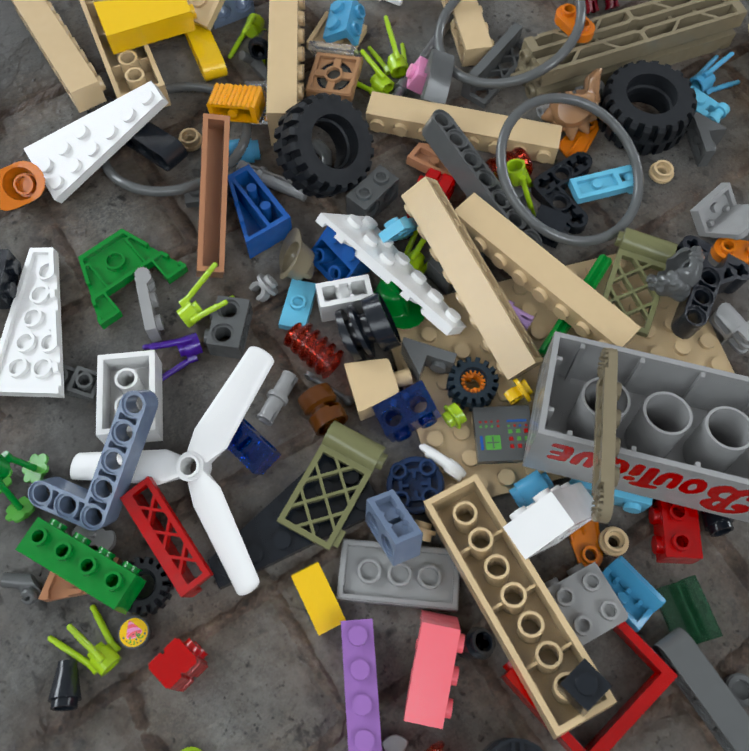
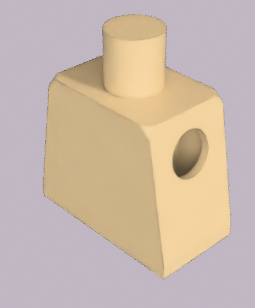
M387 358L344 364L360 421L400 403L399 388L413 384L409 368L393 372L390 360Z

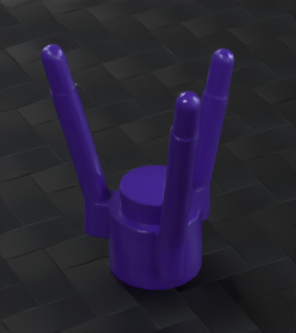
M196 333L142 346L144 350L177 346L180 356H187L185 360L163 373L162 381L188 364L198 361L197 355L203 353Z

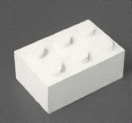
M155 350L97 356L96 436L104 445L122 396L126 392L134 390H151L157 396L159 402L158 409L146 442L163 441L162 362ZM138 397L136 402L139 410H141L143 406L140 397ZM128 425L127 434L131 438L133 432L131 427Z
M566 482L561 486L556 485L551 489L546 488L533 497L534 503L527 507L522 506L510 514L509 517L512 521L503 528L526 560L558 544L592 520L591 507L594 506L592 501H595L581 482L572 485Z

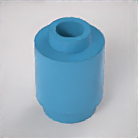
M250 138L249 145L240 160L248 163H255V160H261L258 140ZM240 139L229 140V156L237 147Z
M535 470L514 483V487L508 491L520 508L534 503L533 497L544 489H551L555 486L546 472L540 474L538 470Z

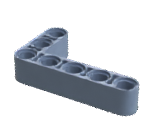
M134 390L126 392L122 396L89 490L55 476L35 481L30 485L28 498L31 504L91 531L113 524L119 517L123 506L120 497L128 492L158 409L159 402L155 393L151 390ZM138 397L141 398L143 403L141 410L138 409L136 404ZM128 425L131 427L133 432L131 438L127 434ZM118 453L122 457V465L117 462ZM107 482H110L112 485V493L107 488ZM47 487L49 489L50 496L47 494ZM72 498L75 500L76 508L72 504ZM98 509L102 513V520L98 516Z

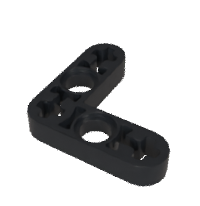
M576 152L538 175L534 179L531 188L533 197L540 204L570 215L566 224L571 227L569 230L570 234L582 233L588 222L586 212L564 191L568 187L570 179L589 173L593 161L591 156L585 152ZM563 172L568 178L565 180L559 179L556 173ZM553 201H562L566 207L557 208L553 205Z

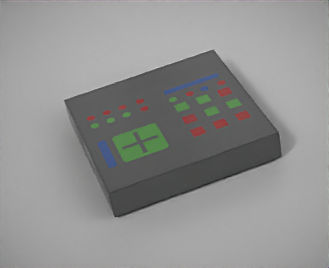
M529 405L473 407L472 419L477 465L522 463L531 419Z

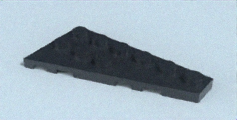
M323 454L318 463L320 474L337 470L335 460ZM339 463V464H340V468L347 467V466H345V465ZM316 469L313 471L311 477L317 475ZM354 470L342 473L346 488L359 485L364 476ZM305 471L239 531L256 573L315 545L312 541L277 523V519ZM339 474L322 479L326 494L343 489ZM319 480L306 483L303 489L306 500L323 495ZM369 481L342 530L349 529L365 521L366 499L376 496ZM355 491L348 493L350 499ZM301 494L298 497L296 503L303 501ZM344 494L328 498L332 514L344 511L347 507ZM324 500L307 504L311 520L328 515ZM300 506L291 509L286 519L294 524L307 522L308 518L305 507ZM340 517L333 519L335 526L337 525ZM330 520L313 524L315 535L323 540L328 539L333 532ZM310 526L303 527V529L311 533ZM215 553L207 561L219 589L222 590L232 585L217 553Z

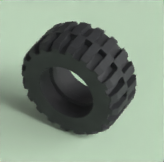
M639 60L636 64L630 62L615 70L605 84L599 106L613 115L624 127L639 155H648L649 153L655 155L662 153L663 150L668 151L682 139L697 109V96L694 88H691L692 84L689 79L684 78L683 73L678 69L676 71L673 70L671 65L666 63L665 65L658 64L659 61L654 60L651 62ZM631 102L651 105L660 114L643 112L637 109ZM597 117L598 126L601 132H605V138L609 142L612 140L617 148H624L616 134Z
M327 93L311 95L290 107L286 114L282 115L278 121L279 127L274 132V138L277 139V142L273 143L274 152L278 153L276 162L278 167L282 166L284 170L282 174L285 179H290L292 181L291 185L296 190L303 189L302 193L311 197L314 195L316 198H326L349 191L367 177L366 172L371 169L372 161H370V158L374 157V148L371 147V143L374 140L373 135L369 134L368 131L370 126L367 120L364 121L362 119L361 111L358 108L354 109L352 107L353 103L347 99L341 100V96L333 93L330 95ZM314 126L326 131L333 140L336 149L334 168L324 164L314 151L312 145V130Z

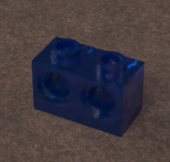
M422 380L372 407L386 437L391 442H401L408 439L412 435L411 432L420 427L425 429L434 425L437 422V418L442 416ZM426 402L427 407L423 412L417 413L414 411L418 403ZM394 416H402L401 422L397 426H390V421Z
M243 418L227 447L253 474L263 475L281 456V453L245 418Z

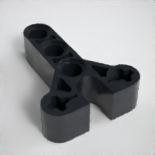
M693 235L686 236L678 244L676 250L677 252L684 247L701 246L702 253L705 256L700 280L691 288L690 295L686 300L679 302L671 322L673 333L681 339L691 338L706 324L717 294L723 292L732 294L749 280V265L731 254H728L716 267L712 266L708 261L712 244Z

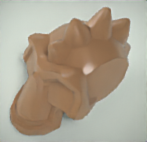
M598 68L586 76L583 89L576 90V94H573L572 91H565V93L583 97L599 105L602 68ZM554 103L549 105L541 119L551 124L561 125L562 132L565 131L569 140L573 141L578 130L589 134L590 122L597 120V117L573 105Z

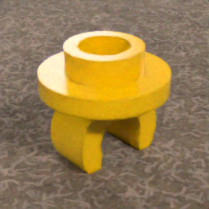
M515 377L513 382L516 386L504 393L506 399L511 406L518 403L523 397L529 403L532 401L529 395L534 392L525 379L519 382Z

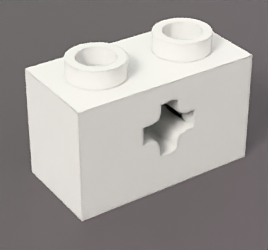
M368 274L315 284L322 322L336 320L335 311L339 309H344L349 316L347 307L350 304H353L359 313H363L361 299L373 294Z

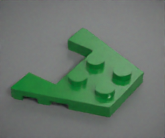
M120 229L78 257L91 295V301L96 311L98 323L103 330L123 317L122 312L109 296L135 279V270L143 266L147 267V269L155 267L169 284L189 272L185 263L177 262L170 258L169 254L150 247L147 242L124 229Z

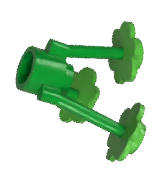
M4 451L0 454V494L3 492L12 503L6 509L7 515L5 519L8 522L13 520L15 523H19L27 519L35 510L29 498L24 496L18 500L8 488L12 484L10 477L13 474L10 463L22 466V473L25 474L24 482L34 483L35 481L42 480L49 471V466L47 465L49 457L47 454H33L30 457V461L17 458L9 451Z

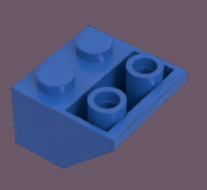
M327 226L311 249L315 253L314 266L328 281L367 274L371 269L355 256L357 250L337 241L334 238L336 232Z

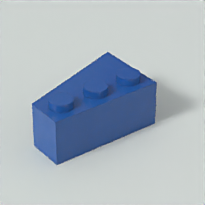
M249 164L228 175L231 195L249 258L251 259L286 238L287 234L292 230L291 217Z

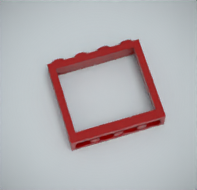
M625 621L612 629L654 673L584 748L570 732L557 738L556 740L566 751H610L678 677ZM508 660L502 666L506 670L501 676L502 680L548 730Z

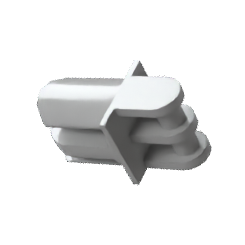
M727 302L722 303L710 316L709 322L725 339L721 343L722 345L728 342L737 353L744 354L749 349V321L746 322L731 304Z

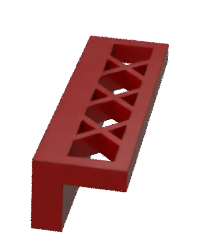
M147 476L121 496L120 499L180 597L193 598L202 591L200 585L214 574L153 478ZM146 488H149L153 494L150 506L143 494H140ZM156 512L165 513L167 516L166 531L156 517ZM171 536L180 537L184 543L181 555L171 541ZM188 553H190L193 558H188ZM187 561L196 562L202 574L195 578L186 565Z

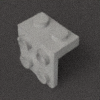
M720 183L690 210L699 236L739 240L746 237L749 233V204L736 203L730 183Z
M596 562L586 567L579 563L566 571L568 574L567 578L559 581L555 577L544 583L582 645L594 640L628 618L627 611Z

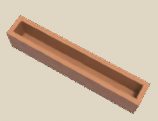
M203 113L197 277H201L213 262H216L218 266L209 277L223 278L230 132V116Z

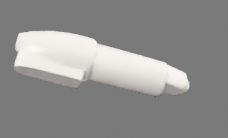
M424 443L419 445V449L425 453L424 456L443 467L444 472L460 482L467 473L463 467L452 458H448Z

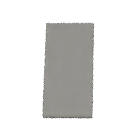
M343 538L336 595L337 601L458 612L460 573L446 548L421 546L419 556L393 566L378 542Z

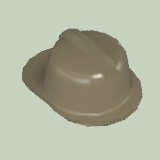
M296 227L287 234L280 250L281 280L286 277L294 280L311 279L313 277L315 253L302 242L300 229Z

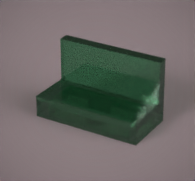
M696 575L656 589L666 600L665 604L660 607V611L669 632L680 627L691 636L696 644L723 636Z

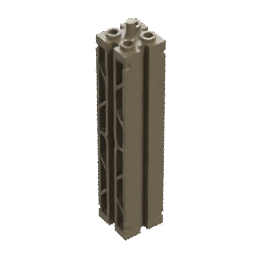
M652 0L590 19L595 25V32L591 41L577 43L566 58L555 68L539 78L522 85L523 87L525 86V93L529 99L547 93H565V91H573L580 85L584 86L586 76L598 68H602L600 80L606 84L609 76L613 75L615 70L630 62L636 64L639 60H646V62L654 60L659 61L658 64L665 65L666 63L673 65L715 52L719 48H728L736 35L733 28L739 27L742 24L748 11L740 0ZM560 28L540 33L536 37L524 38L522 48L519 51L520 60L518 61L515 73H512L510 77L530 71L549 60L562 48L569 36Z

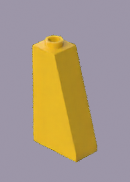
M110 0L93 3L113 55L196 30L194 19H197L196 11L193 4H188L187 0Z

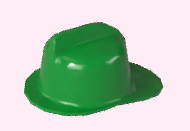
M380 278V282L373 294L376 292L380 293L396 327L412 329L418 326L425 318L420 311L422 307L410 300L406 301L399 294L403 290L391 281L387 284Z

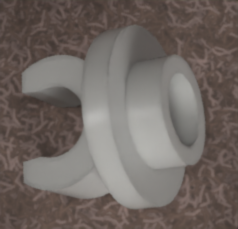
M259 273L256 277L258 281H254L249 286V289L254 292L261 288V293L256 297L260 302L267 301L270 294L275 296L278 293L276 288L278 283L270 274L264 275Z

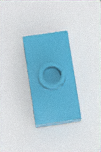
M291 280L278 324L280 329L305 334L316 296L315 284L317 283Z

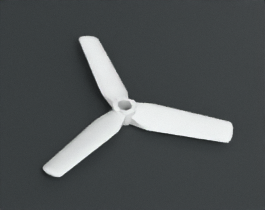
M256 346L248 348L195 427L187 452L180 455L167 449L142 450L131 483L138 484L147 476H150L157 485L178 479L188 482L193 506L236 593L240 596L247 595L255 590L259 585V578L221 487L210 474L212 471L211 463L227 449L274 363L273 357L267 351ZM102 452L76 454L70 466L71 479L92 481ZM118 453L117 462L122 465V457ZM195 461L196 470L193 473H191L190 467L191 464Z

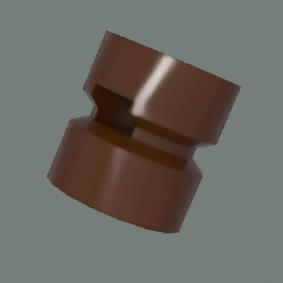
M321 383L309 388L298 399L304 414L311 416L309 423L317 436H324L333 421L336 420L344 425L348 420L347 413L341 403L336 402L337 396L328 383Z

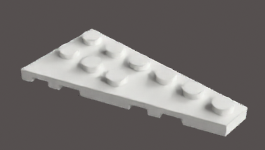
M322 212L319 214L315 221L321 227L328 225L336 232L334 238L337 241L356 249L355 256L387 284L391 281L403 290L399 295L406 301L410 300L415 304H419L422 307L420 310L421 314L446 336L460 334L464 330L466 325L460 320V314L443 301V295L426 282V276L409 263V257L403 252L398 251L393 245L394 241L382 242L378 235L381 230L377 227L378 223L372 217Z

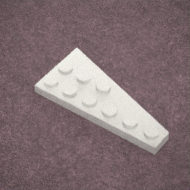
M150 81L29 145L24 150L31 162L37 165L43 172L46 180L45 185L54 200L62 204L169 102L157 85Z
M53 247L29 249L17 286L16 297L13 299L0 339V396L65 398L59 254Z

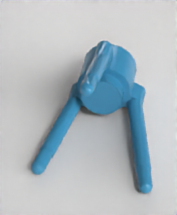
M731 51L713 65L719 58L718 55H715L696 75L690 78L691 84L706 95L740 84V80H735L712 87L715 82L713 72L734 55V52Z

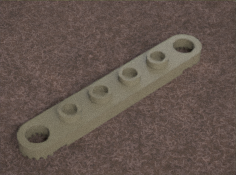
M603 347L599 357L601 362H598L600 366L597 367L599 379L596 383L592 496L595 502L592 501L594 506L591 507V519L593 522L608 524L614 508V489L618 485L620 469L615 467V457L619 454L621 444L620 438L616 437V429L621 421V410L617 409V401L621 396L622 383L617 382L618 350Z

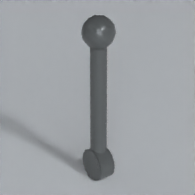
M307 371L304 375L311 382L317 384L325 383L311 371ZM332 387L336 396L342 399L346 406H351L354 403L352 396H346Z

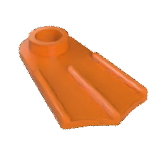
M597 120L590 122L592 126H590L589 134L578 130L573 141L569 140L567 135L560 140L559 150L566 158L576 152L587 153L599 130Z
M590 520L568 536L578 564L582 563L584 567L593 562H596L599 567L603 561V552L598 543L600 535L599 522ZM586 550H590L594 553V560H589L586 558Z

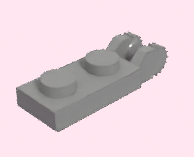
M143 266L135 270L134 276L144 328L150 341L154 343L162 341L160 330H164V324L161 315L156 314L155 308L160 307L155 292V282L149 269Z

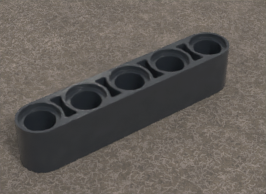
M105 96L107 101L88 109L87 114L114 101V99ZM151 122L143 126L125 143L126 146L167 172L188 156L185 146L177 138Z

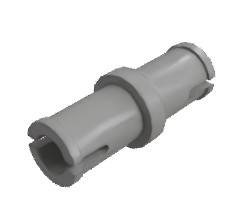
M284 370L275 387L268 391V399L256 416L263 424L272 426L282 406L287 405L289 401L288 396L294 385L298 382V377L294 373Z

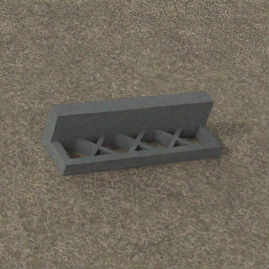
M515 22L468 74L480 78L492 76L507 78L512 73H515L520 58L519 54L514 55L513 50L516 47L522 48L523 40L520 37L523 26ZM512 62V68L502 69L501 63ZM463 83L461 96L484 109L501 89L478 88ZM486 90L487 96L483 99L474 93Z

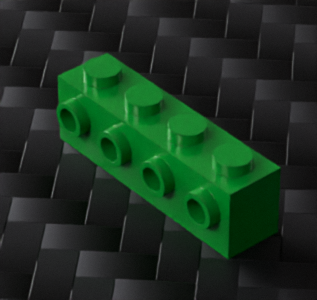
M38 517L15 550L110 608L126 615L147 582L138 576L141 569L127 561H124L122 565L117 564L113 561L116 555L100 546L95 551L89 547L92 541L78 532L70 536L65 533L68 527L52 518L48 523Z

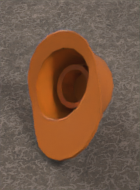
M19 161L0 169V210L10 211L35 201L42 195L46 180L43 172L37 165L28 161Z

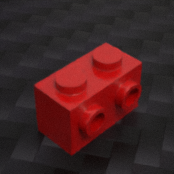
M660 500L654 502L649 508L648 516L649 522L653 524L654 529L651 548L652 552L656 554L657 563L694 564L703 559L698 510Z

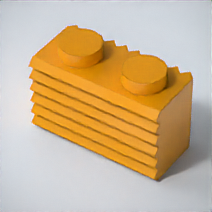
M216 83L206 105L209 114L230 116V122L259 124L264 107H266L262 87Z

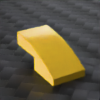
M319 562L291 575L318 635L341 624V621H346Z

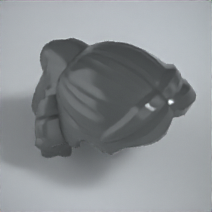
M701 246L679 249L674 256L667 259L664 271H659L657 276L653 274L647 276L648 288L651 291H655L659 296H667L677 302L685 301L690 295L691 288L698 283L703 272L705 256L702 253Z

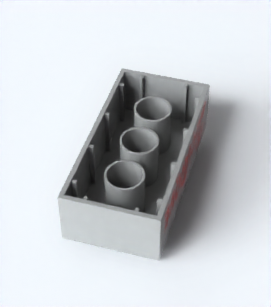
M555 331L539 369L522 466L592 483L596 383L599 379L597 367L600 366L598 362H601L599 357L603 347L617 349V382L622 383L620 399L617 401V409L621 410V421L616 429V437L620 438L621 444L619 454L615 457V467L620 469L619 482L615 489L749 523L748 376Z

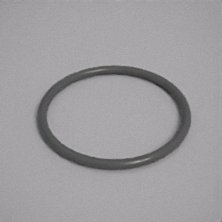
M449 0L438 18L434 33V46L439 51L446 53L443 43L444 29L449 16L461 0ZM574 0L576 20L569 38L555 55L540 66L516 76L488 79L467 74L454 65L452 77L462 83L478 88L501 89L525 84L546 74L562 62L577 44L586 20L585 0Z
M177 82L165 85L168 94L177 92H203L211 94L214 85L202 82ZM242 123L240 140L228 159V172L240 161L249 145L252 132L251 123ZM109 159L101 166L107 177L116 185L140 195L166 197L200 189V178L171 186H148L134 183L122 177L114 170Z
M547 93L533 97L520 104L504 122L496 146L498 178L507 200L516 213L531 228L555 242L586 247L602 244L617 237L619 230L624 231L631 224L640 208L643 197V169L638 151L631 137L613 115L598 104L583 97L566 93ZM560 103L573 105L598 117L616 134L626 150L631 163L633 195L628 210L615 226L605 232L591 236L569 235L542 223L521 202L509 178L506 149L513 127L528 111L546 104Z

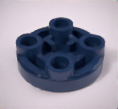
M412 456L391 466L386 488L387 491L392 489L395 491L410 515L426 514L423 501L444 491L445 481L441 470L433 460Z

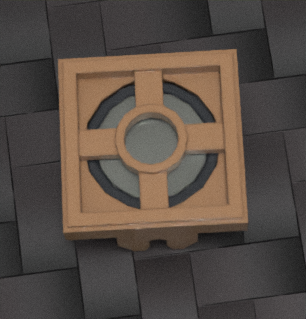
M317 52L305 88L306 96L317 95L318 93H327L329 95L333 93L341 96V100L347 99L352 102L363 66V58Z

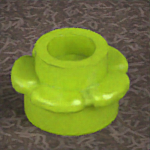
M455 402L449 406H443L445 412L442 414V417L450 428L455 426L457 429H460L461 425L467 421L461 408Z

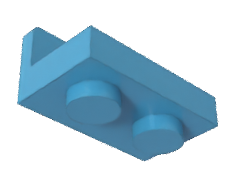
M336 0L331 3L323 34V39L327 44L344 38H348L353 47L359 44L365 18L363 5L358 0Z
M618 556L602 570L603 575L628 613V618L625 622L635 632H638L650 616L665 604V598L623 556Z

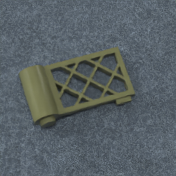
M626 227L624 232L619 230L615 239L614 246L618 247L617 254L602 296L612 304L614 303L628 317L640 312L645 320V324L638 331L637 335L647 337L660 296L648 288L646 282L647 275L644 271L649 268L664 271L667 259L674 256L678 244ZM621 259L632 262L635 270L624 273L620 266ZM639 274L645 285L633 289L628 277ZM622 280L628 292L617 296L612 285ZM647 289L653 299L652 302L643 305L636 293ZM631 296L637 308L626 312L620 300Z
M336 420L333 421L323 438L322 444L277 519V523L330 551L332 546L338 549L346 534L342 527L375 469L381 471L389 456L384 453L386 447ZM323 454L335 460L337 470L320 474L318 463ZM339 463H341V464H343V465H345V466H347V467L340 468V464H339ZM316 469L317 475L311 477L313 471ZM354 470L364 475L359 485L346 488L342 473ZM339 474L343 489L326 494L322 479ZM319 480L323 495L306 500L303 491L306 483ZM355 491L350 499L348 493ZM301 494L303 501L296 503L298 497ZM344 494L347 507L344 511L332 514L328 498ZM324 500L328 515L311 520L307 504ZM300 506L305 507L308 518L307 522L294 524L286 519L291 509ZM340 517L337 525L335 526L333 519ZM330 520L333 532L326 542L315 535L313 524ZM310 526L311 533L303 529V527Z

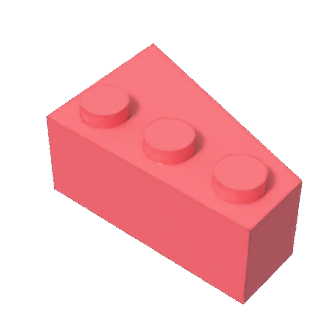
M421 610V623L418 638L416 639L415 656L404 709V721L443 729L445 718L450 719L452 715L453 699L449 698L450 687L456 686L458 682L459 666H455V659L457 653L462 654L465 634L460 633L458 617Z

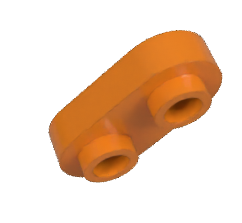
M564 4L557 8L554 21L565 34L570 36L576 20V7L573 4ZM587 16L584 29L577 43H587L593 38L595 25Z
M719 238L711 247V256L718 263L728 254H731L749 265V241Z

